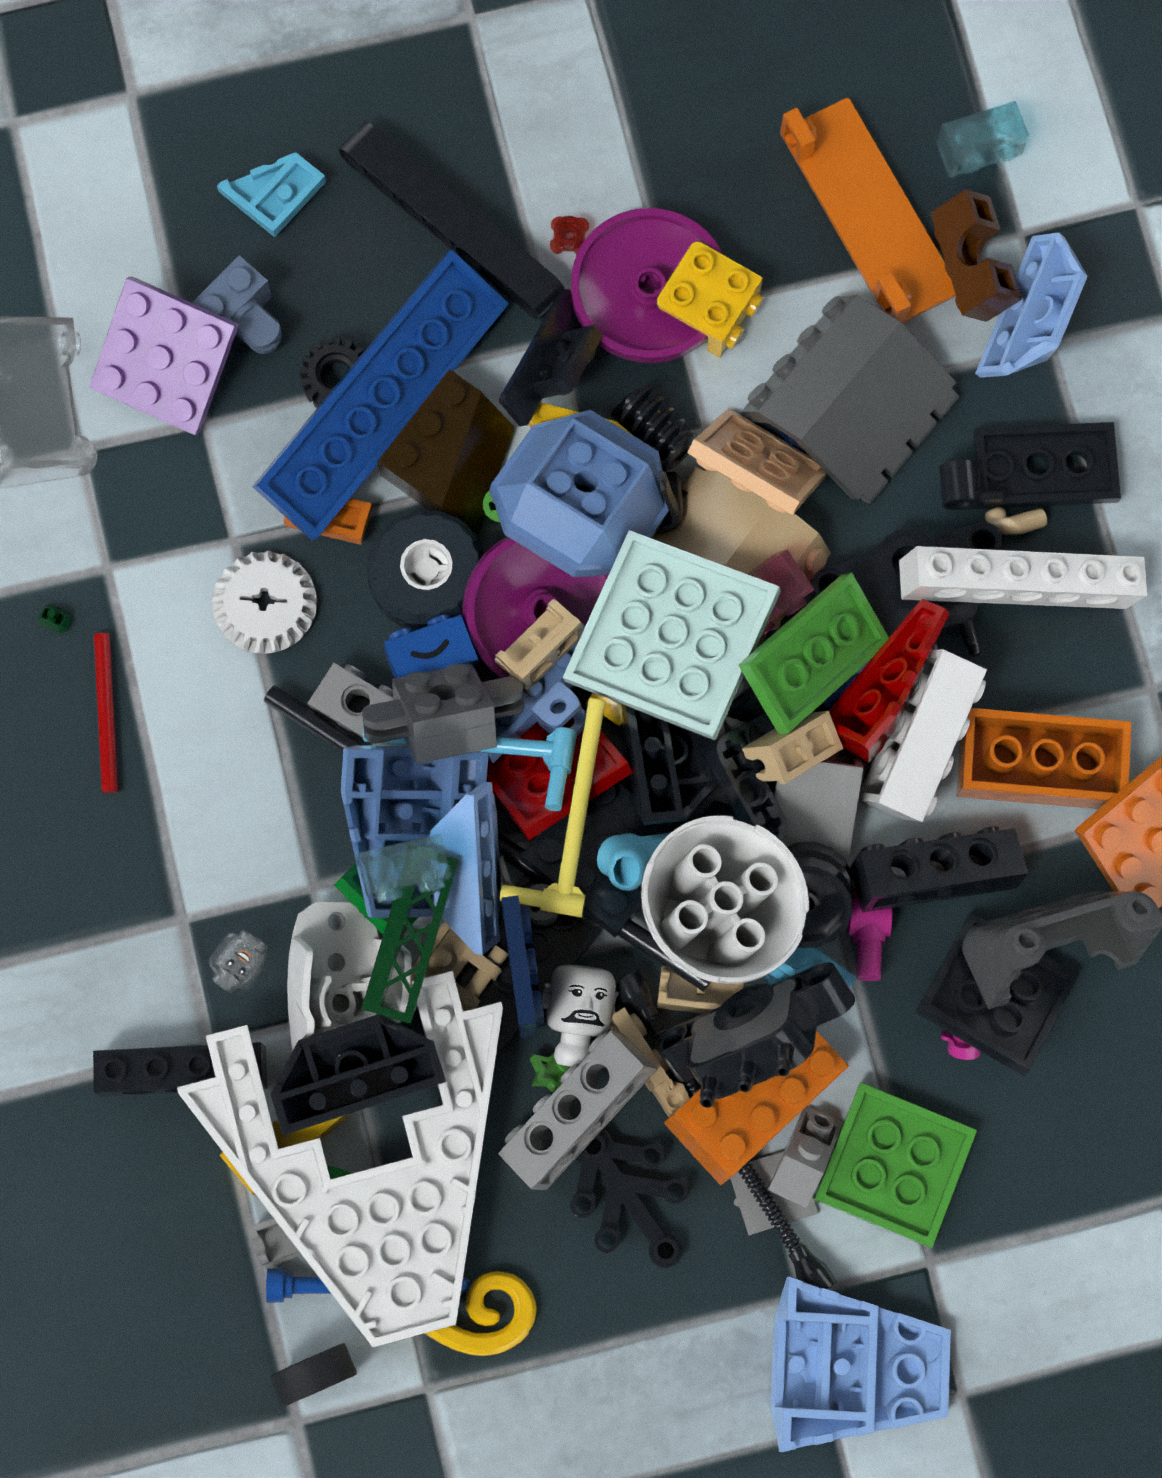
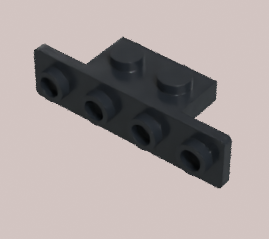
M569 289L561 290L499 397V403L520 427L529 424L543 398L557 395L564 396L576 389L581 374L587 364L594 358L595 349L603 337L595 325L581 326L573 307L571 291Z

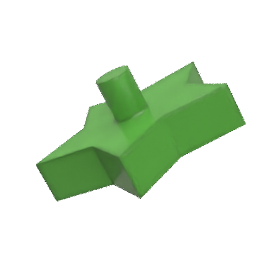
M554 1053L549 1057L533 1055L529 1058L536 1072L532 1086L547 1087L554 1093L562 1084L560 1079L569 1067L557 1064Z

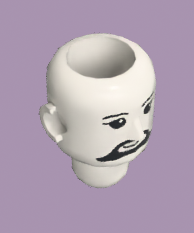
M564 964L555 968L550 984L544 985L542 1007L547 1009V1023L551 1029L562 1032L561 1041L554 1051L557 1064L570 1067L577 1063L580 1064L590 1054L588 1049L591 1036H600L608 1031L612 1015L616 1013L615 1002L619 993L615 992V979L610 971L588 966Z

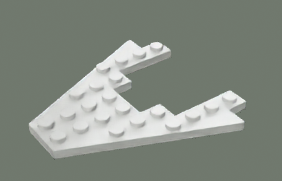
M453 971L424 978L417 1002L425 1037L434 1041L446 1082L438 1085L443 1105L402 1116L412 1158L330 1179L320 1138L279 1149L248 1025L207 1035L206 1040L216 1077L177 1087L178 1094L372 1347L456 1325L503 1006L501 1002L463 1012Z

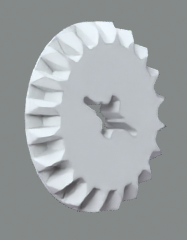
M269 550L262 553L251 552L248 556L237 558L231 566L224 568L222 576L216 581L212 596L213 615L222 634L237 647L261 654L279 652L297 643L311 627L317 609L315 586L310 575L300 563L292 560L287 555L273 553ZM267 591L270 599L276 600V602L268 604L266 611H260L259 605L252 603L250 600L260 598L262 592Z

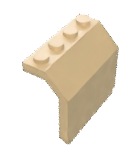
M695 467L681 486L682 494L685 496L684 499L682 498L683 517L681 523L674 530L654 535L652 539L780 587L781 593L759 640L757 649L766 641L768 631L779 628L781 620L792 605L801 599L804 589L814 575L825 566L827 558L831 553L820 534L795 513L791 515L788 512L782 513L772 509L767 505L766 499L752 491L745 492L738 489L731 483L729 477L719 471L707 469L703 471Z

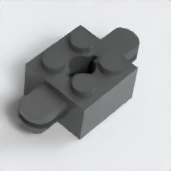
M471 663L464 665L452 664L444 669L424 673L413 672L405 677L392 679L394 700L367 705L362 711L364 737L372 743L404 738L416 764L496 748L495 719L523 712L525 708L523 683L512 676L481 682Z

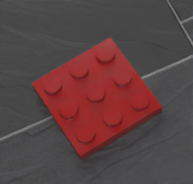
M571 718L563 727L570 728L574 724V718ZM536 722L519 739L546 741L549 734ZM601 730L589 801L633 773L628 762ZM583 731L576 738L571 772L567 774L560 811H551L545 808L551 771L544 763L543 757L502 754L494 763L488 759L486 782L492 783L494 796L528 840L570 814Z

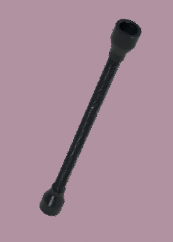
M639 969L629 973L615 983V992H619L618 999L621 1004L635 1013L645 1026L648 1025L647 1029L651 1030L650 1034H653V1039L657 1040L667 1029L663 1028L664 1024H661V1019H658L659 1016L657 1014L659 1012L653 1004L650 986ZM696 1078L681 1081V1083L685 1084L684 1087L685 1089L687 1088V1093H690V1097L701 1089ZM749 1160L738 1173L743 1175L741 1178L745 1179L744 1183L748 1184L747 1188H751L750 1192L754 1193L753 1197L757 1198L756 1202H760L759 1207H763L762 1211L765 1212V1216H768V1221H772L770 1224L774 1225L773 1229L777 1230V1235L780 1234L779 1238L783 1239L782 1243L786 1244L785 1248H789L788 1252L790 1254L788 1256L794 1264L796 1278L819 1288H830L837 1283L827 1265L810 1252L806 1244L799 1243L800 1238H796L797 1234L793 1233V1228L790 1229L791 1224H787L788 1220L784 1219L785 1215H782V1210H779L780 1207L776 1205L777 1202L773 1201L774 1197L770 1196L771 1193L767 1192L768 1188L764 1187L765 1183H761L762 1179L758 1178L759 1174L755 1173L756 1169H753V1164H749L751 1162Z

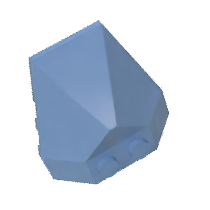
M355 745L343 748L341 795L368 917H389L409 846L428 850L427 845L430 831L467 793L483 782H486L488 752H472L416 764L408 746ZM426 859L421 880L427 891H429L433 870L432 861ZM419 886L415 898L423 894ZM431 895L430 897L434 902V895ZM426 898L412 906L409 917H433L434 913Z

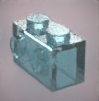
M1016 101L942 124L937 139V146L949 177H953L962 173L975 172L984 166L996 162L1010 161L1022 155L1029 138V133Z
M441 834L356 853L366 896L369 898L377 897L378 903L403 898L402 890L419 887L420 893L445 888V880L453 879L444 837Z

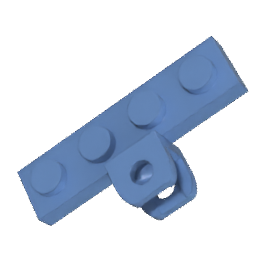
M578 642L528 692L523 688L525 708L521 714L495 719L496 737L519 739L536 722L548 734H551L556 728L563 727L571 718H574V724L570 728L575 730L577 735L584 730L586 713L581 708L576 695L570 690L574 685L565 682L562 678ZM488 753V759L494 763L502 754Z

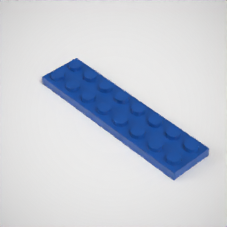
M453 250L446 252L264 471L252 488L309 539H317L378 465L377 461L447 371L450 369L454 372L509 303Z

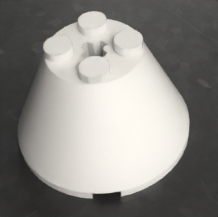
M708 816L687 822L672 831L657 846L648 861L642 881V908L653 939L670 960L686 972L701 979L724 984H738L759 979L781 966L792 955L803 937L802 932L806 913L809 911V898L802 870L784 843L759 825L754 827L750 824L733 820L732 816Z

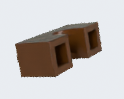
M965 189L931 212L935 226L934 234L941 245L945 258V270L951 278L956 295L955 303L962 316L987 322L1022 300L1012 265L986 258L983 261L981 259L982 250L987 240L1001 231L989 196Z

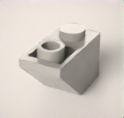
M808 1106L805 1107L787 1143L768 1190L806 1208L825 1172L843 1123L831 1118L826 1113L816 1111Z

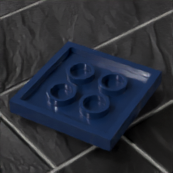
M518 895L503 897L501 900L520 1039L536 1038V1027L544 1026V1014L540 990H531V985H538V972L534 948L526 949L525 947L526 944H532L529 907H520Z

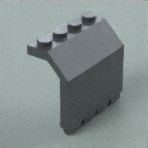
M857 295L836 296L823 307V316L815 325L806 328L797 339L799 344L791 354L784 355L776 362L772 369L774 374L768 381L758 385L747 398L749 403L741 412L751 422L769 423L794 439L851 499L859 500L861 498L866 503L871 504L888 484V480L881 472L883 471L887 476L893 478L912 456V450L905 443L907 442L912 447L918 448L937 426L936 420L930 414L932 413L938 419H943L958 401L959 396L952 389L957 382L899 320Z

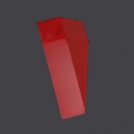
M921 599L830 708V716L843 749L846 752L869 763L883 749L886 741L895 732L950 614L945 608Z

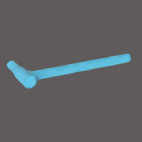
M566 727L556 728L554 732L547 736L546 741L496 737V748L477 751L543 757L544 763L551 771L545 808L551 811L561 810L567 774L571 772L577 738L575 730ZM363 730V741H364V742H370V741H368V740L364 737V730ZM404 738L381 742L387 744L407 745Z

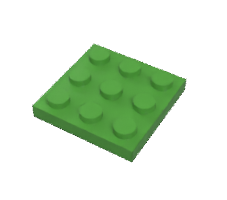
M860 1082L813 1200L918 1244L932 1248L977 1130Z

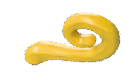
M504 1271L489 1272L474 1280L467 1290L465 1300L466 1311L476 1324L483 1326L497 1324L500 1320V1313L497 1310L485 1307L484 1296L491 1290H502L511 1297L514 1304V1316L507 1326L494 1332L474 1333L457 1325H452L424 1334L444 1346L465 1354L476 1356L500 1354L512 1349L528 1336L535 1323L537 1313L536 1300L532 1290L518 1276Z

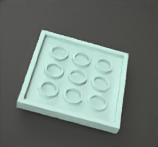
M629 530L562 678L567 683L716 740L744 677L738 665L755 651L781 593L780 587Z

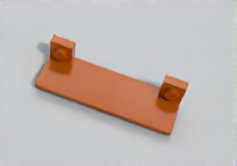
M845 98L806 118L802 117L797 107L784 113L780 134L880 309L901 323H904L956 297L951 278L945 270L944 260L851 100Z

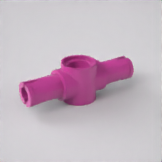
M856 891L853 893L852 915L847 925L848 935H853V943L857 944V979L862 981H878L881 979L882 944L886 943V937L891 935L892 908L862 912Z

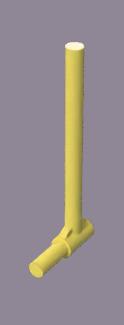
M589 698L558 884L553 883L544 888L543 891L502 884L500 901H502L501 898L518 895L519 904L541 907L540 911L582 918L586 895L582 893L579 887L574 885L605 706L604 700Z

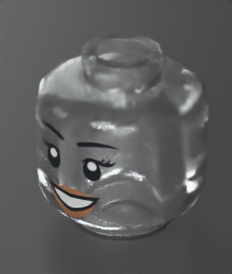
M244 929L239 934L235 932L227 933L208 960L211 969L216 973L212 980L230 993H233L236 988L242 991L252 990L270 966V958L266 953L269 947Z

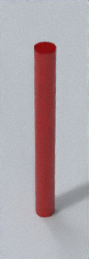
M96 633L94 634L101 788L102 793L112 794L118 792L110 634Z

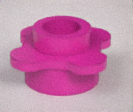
M945 1030L941 1032V1039L948 1041V1053L951 1056L963 1060H972L981 1055L980 1050Z

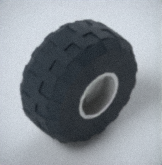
M436 510L413 511L391 521L375 538L374 545L369 552L367 564L369 589L381 612L403 629L412 628L413 631L428 626V621L444 614H450L451 618L461 615L463 619V599L467 582L474 567L485 552L475 532H472L466 523L459 518Z

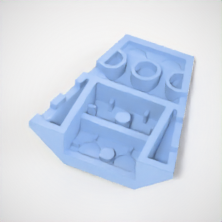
M787 1277L775 1314L773 1327L770 1408L779 1451H790L804 1446L823 1444L846 1437L860 1436L879 1430L898 1428L948 1417L951 1330Z

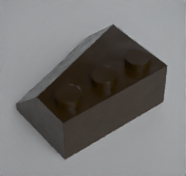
M449 369L377 461L380 476L429 511L446 512L450 516L459 518L478 537L485 514L483 500L486 493L490 490L491 483L501 470L514 432V426L479 389Z

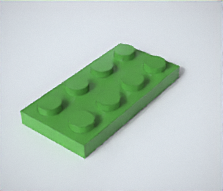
M852 573L842 574L738 666L778 734L790 733L873 658L889 637Z

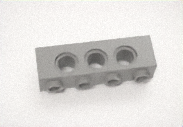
M333 663L309 700V708L366 745L408 746L363 741L364 723L362 712L354 713L348 709L349 702L357 696L368 698L370 700L369 705L394 700L393 690L382 684L377 689L365 681L367 676L352 665L346 664L342 668Z
M610 1031L608 1034L603 1033L598 1036L589 1046L588 1051L590 1054L580 1064L577 1063L571 1066L560 1079L562 1084L552 1095L547 1094L541 1098L532 1110L534 1115L525 1125L521 1124L515 1127L505 1138L506 1145L498 1154L530 1189L547 1190L658 1070L624 1034ZM606 1067L609 1071V1082L601 1089L597 1082V1076L600 1070ZM578 1098L581 1103V1112L578 1117L573 1119L570 1115L569 1107L571 1102ZM549 1128L553 1134V1142L548 1149H545L542 1145V1135Z

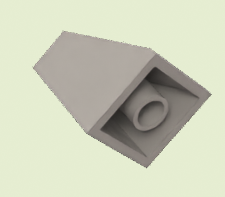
M842 749L786 784L774 781L773 795L788 824L787 834L781 841L786 847L796 842H817L832 847L848 863L863 773L862 759Z

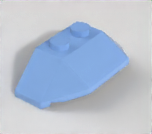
M1059 232L1032 236L1015 276L1022 300L1000 313L975 373L979 377L1007 376L1047 361L1059 347L1088 277L1067 240Z
M483 782L467 793L430 831L427 845L428 851L459 859L442 919L473 953L478 955L485 954L500 941L498 920L501 914V881L497 808L492 783ZM432 861L433 874L430 880V889L443 883L447 865ZM440 891L432 894L434 895L435 906L437 905Z

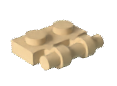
M444 922L438 930L425 978L453 971L454 979L456 980L467 963L472 964L478 970L466 987L463 988L456 983L463 1012L472 1010L480 1003L478 997L490 980L496 981L501 974L500 966L508 957V954L496 945L487 958L483 955L474 954L451 927ZM421 955L416 960L411 969L419 965ZM416 972L413 973V974H411V979H410V986H411V988H412V983H411V982L414 981L415 976H416Z

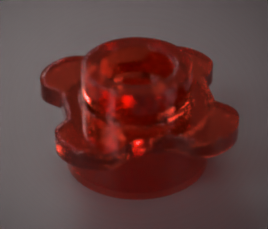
M574 216L555 217L551 221V229L554 231L553 239L549 244L551 251L555 254L569 251L577 255L582 243L585 241V233L589 230L588 221L582 217L576 218ZM572 233L573 237L571 239L566 238V234Z

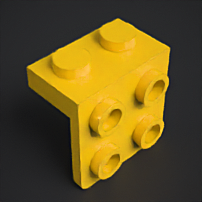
M694 242L659 294L657 306L662 311L708 336L707 351L720 358L727 347L733 350L744 331L740 325L745 317L748 315L753 318L764 299L760 295L763 277L701 242Z

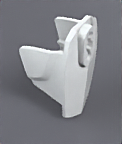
M314 902L298 913L289 950L287 980L292 1051L300 1039L377 1015L361 1008L382 939L379 938L376 927L367 918H364V915L350 902ZM330 915L338 918L339 925L335 930L331 929L328 925V917ZM401 946L397 962L403 973L411 969L412 957L410 951ZM332 954H334L339 963L335 971H332L327 963L328 958ZM395 968L391 980L399 976ZM411 975L408 976V977H406V979L408 980L409 984H410ZM402 980L388 987L383 1007L405 1013L409 993ZM389 1018V1019H391V1020H393V1021H395V1022H397V1023H400V1022H401V1021H399V1020H396V1019H393V1018Z

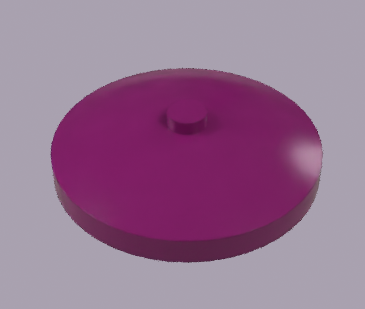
M642 208L629 210L609 218L587 236L577 252L573 263L571 298L581 326L595 325L603 335L598 344L600 347L611 354L629 361L660 363L689 354L708 339V336L662 311L657 306L659 294L692 243L701 242L722 254L715 240L698 223L673 211Z
M506 537L500 540L478 561L469 577L464 593L463 621L478 659L498 678L509 677L510 675L495 662V655L500 650L505 652L547 610V604L552 599L559 602L586 626L609 574L595 577H572L511 538Z

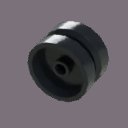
M796 842L787 846L802 870L809 898V911L806 913L802 932L803 937L797 947L818 948L833 942L847 928L852 915L853 875L845 858L832 847L817 842Z

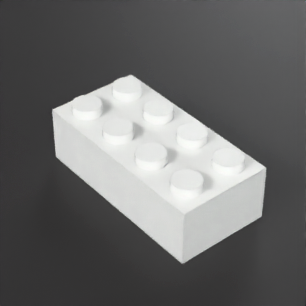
M944 649L932 650L895 732L886 741L883 749L870 762L860 786L858 801L896 818L923 822L925 816L928 817L933 812L938 799V795L935 794L941 778L944 779L949 774L953 765L954 757L951 756L956 742L962 740L968 730L970 719L967 716L972 704L979 701L985 690L986 681L983 678L987 669Z

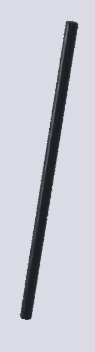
M276 685L272 686L264 698L266 704L342 754L343 748L365 745ZM498 832L499 857L503 855L504 861L537 883L550 886V884L520 861L521 854L525 849ZM633 920L619 933V937L704 992L711 983V981L696 977L676 965L659 948L651 933Z

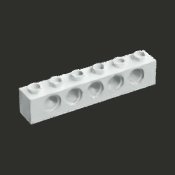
M916 546L899 560L902 600L924 599L926 601L1127 609L1147 596L1144 557Z

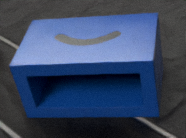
M450 614L437 616L427 622V627L413 631L412 628L398 630L389 636L390 640L384 642V653L394 679L405 677L413 672L424 673L444 669L452 664L464 665L471 663L475 670L478 666V658L461 615L452 618Z

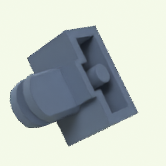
M240 255L192 302L238 323L239 326L235 336L259 354L272 352L281 342L282 332L279 321L263 308L273 297L268 280Z

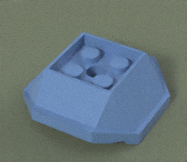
M592 410L533 425L491 483L489 490L493 503H495L504 535L572 577H595L609 574L628 531L630 530L652 538L669 512L660 491L659 472L662 471L659 452ZM575 486H585L591 492H582Z

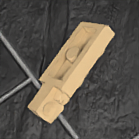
M624 1007L612 1015L609 1028L613 1032L624 1034L658 1069L647 1080L645 1085L650 1092H653L667 1116L670 1117L690 1098L683 1083L674 1082L672 1079H669L666 1074L669 1067L656 1048L651 1050L643 1038L647 1032L639 1017L635 1013L629 1015Z

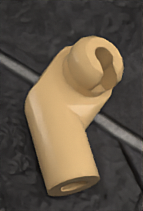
M997 507L985 514L986 522L996 526L1002 535L1024 534L1047 525L1046 513L1041 508L1007 517L1005 509Z

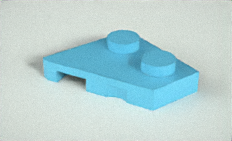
M294 152L279 158L272 165H262L250 170V175L230 183L228 179L221 181L217 188L219 193L273 237H276L326 183V178L324 174L298 153Z

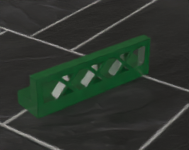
M409 846L363 1001L362 1010L411 1024L459 859ZM426 859L448 866L443 883L427 891L421 880ZM419 886L423 894L415 898ZM440 891L437 905L435 906L430 896ZM426 898L434 913L432 922L415 932L409 921L411 909L414 904ZM407 926L411 935L403 939ZM429 931L423 947L418 936ZM414 939L422 954L419 965L403 973L397 962L398 953L402 945ZM395 968L399 976L391 980ZM416 972L414 983L411 988L406 977ZM402 980L410 995L405 1013L383 1007L388 987Z

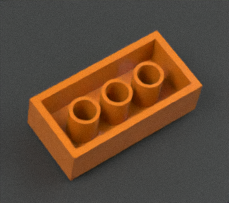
M971 708L967 718L970 719V724L959 745L956 797L1099 809L1129 784L1132 721Z
M816 1031L813 1052L802 1064L790 1070L787 1076L778 1075L752 1086L749 1092L739 1091L730 1096L716 1099L710 1108H705L700 1104V1090H698L664 1124L710 1175L722 1185L843 1073L849 1065Z

